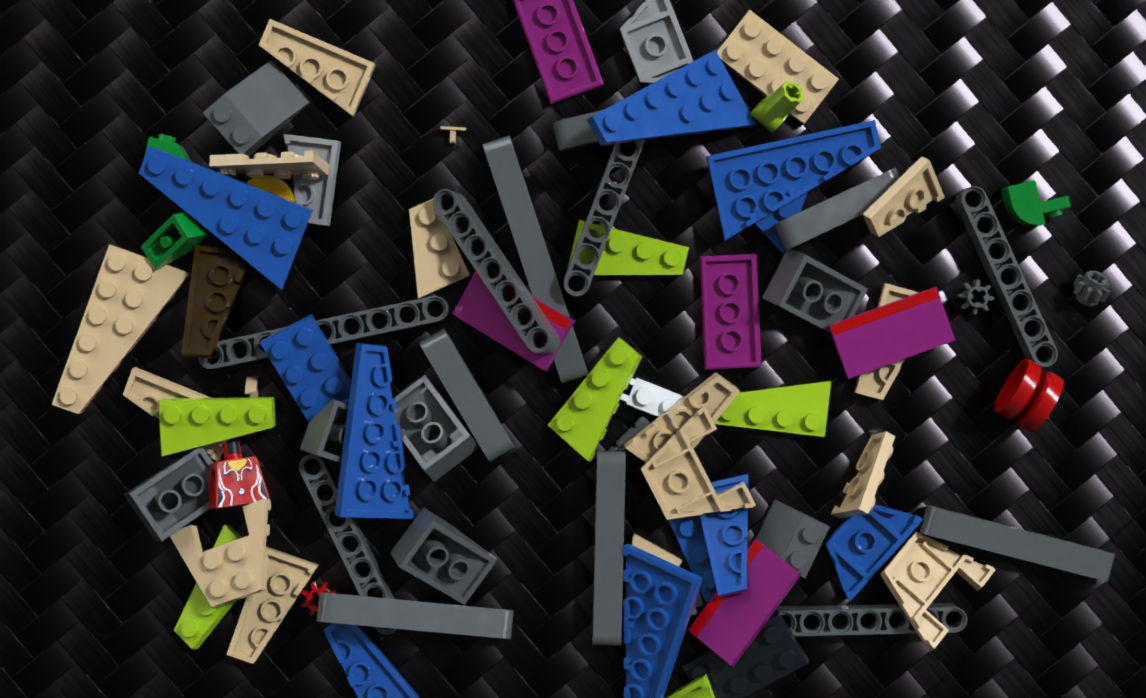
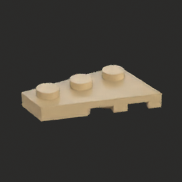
M433 199L409 209L418 299L470 276L452 234L434 209Z

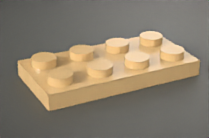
M751 10L747 12L717 51L722 63L765 96L768 95L770 97L786 81L797 83L802 88L804 98L789 115L802 125L805 124L839 80Z

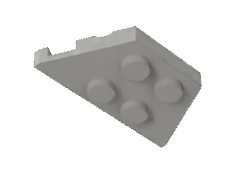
M646 0L619 30L639 82L642 84H653L693 62L670 0Z

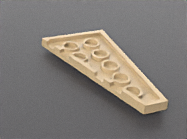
M109 244L52 405L81 414L100 391L109 376L119 367L120 362L156 320L161 310L175 296L176 291L190 277L191 273L169 265L155 270L147 257Z

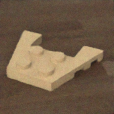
M705 405L641 467L667 520L756 506L744 481L719 494L716 493L691 444V442L717 429Z
M262 499L242 506L249 535L203 552L198 529L195 525L181 528L170 536L211 607H219L267 589L268 553H266V539L270 534V525L267 524L268 510H271L270 499Z
M915 532L880 575L926 648L932 651L949 630L926 610L955 572L978 591L988 581L995 569L987 564L984 566L973 561L974 558L966 554L960 555L948 549V546Z

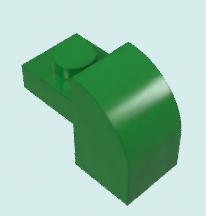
M1035 180L1001 189L1007 213L1015 222L1023 226L1036 227L1045 225L1043 213H1045L1046 218L1063 215L1062 209L1071 207L1068 196L1040 202Z

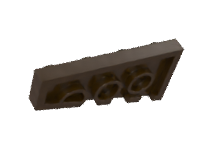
M195 245L181 351L184 357L212 359L249 266V263L231 248Z

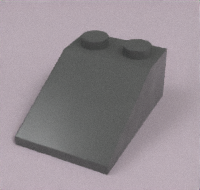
M271 60L223 94L203 114L239 154H245L250 157L309 105L310 102Z
M790 248L784 254L762 298L830 333L828 325L855 315L868 289L813 258Z
M426 375L395 397L397 409L394 411L396 423L400 425L402 441L434 482L480 448Z
M202 446L197 447L124 494L156 542L165 540L210 509V466L213 461Z
M424 507L390 552L400 568L464 605L497 561V558Z

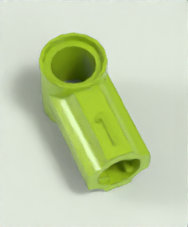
M784 82L770 97L768 95L764 97L751 112V115L769 132L773 133L784 122L789 113L803 100L802 88L795 82Z

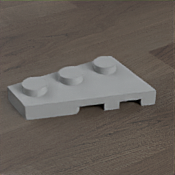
M284 134L288 152L292 151L295 155L304 156V151L314 150L329 164L328 176H319V179L316 180L304 179L302 175H293V190L296 203L313 209L308 224L330 226L341 142Z

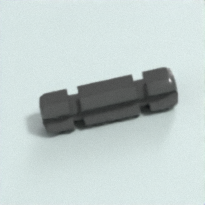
M640 417L634 423L635 426L633 428L630 427L615 442L616 445L611 446L607 451H625L627 453L629 450L625 448L624 444L647 427L650 422L645 417Z

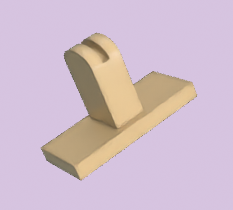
M440 126V129L450 130V144L452 142L456 144V130H466V127Z
M258 376L246 377L245 394H249V397H258Z

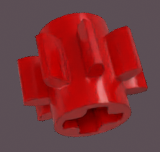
M313 581L311 583L312 591H302V594L307 599L301 606H308L311 609L310 616L318 611L319 601H313L316 592L319 596L320 592L337 593L336 591L330 592L327 589L328 582H325L322 586H317V583Z

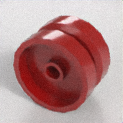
M1026 358L1015 367L1004 383L997 397L994 411L1008 420L1016 416V423L1029 432H1033L1043 424L1055 407L1064 386V379L1050 371L1041 374V366Z

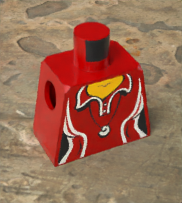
M240 441L222 444L225 461L214 462L210 466L209 508L217 509L269 499L256 456L242 458Z

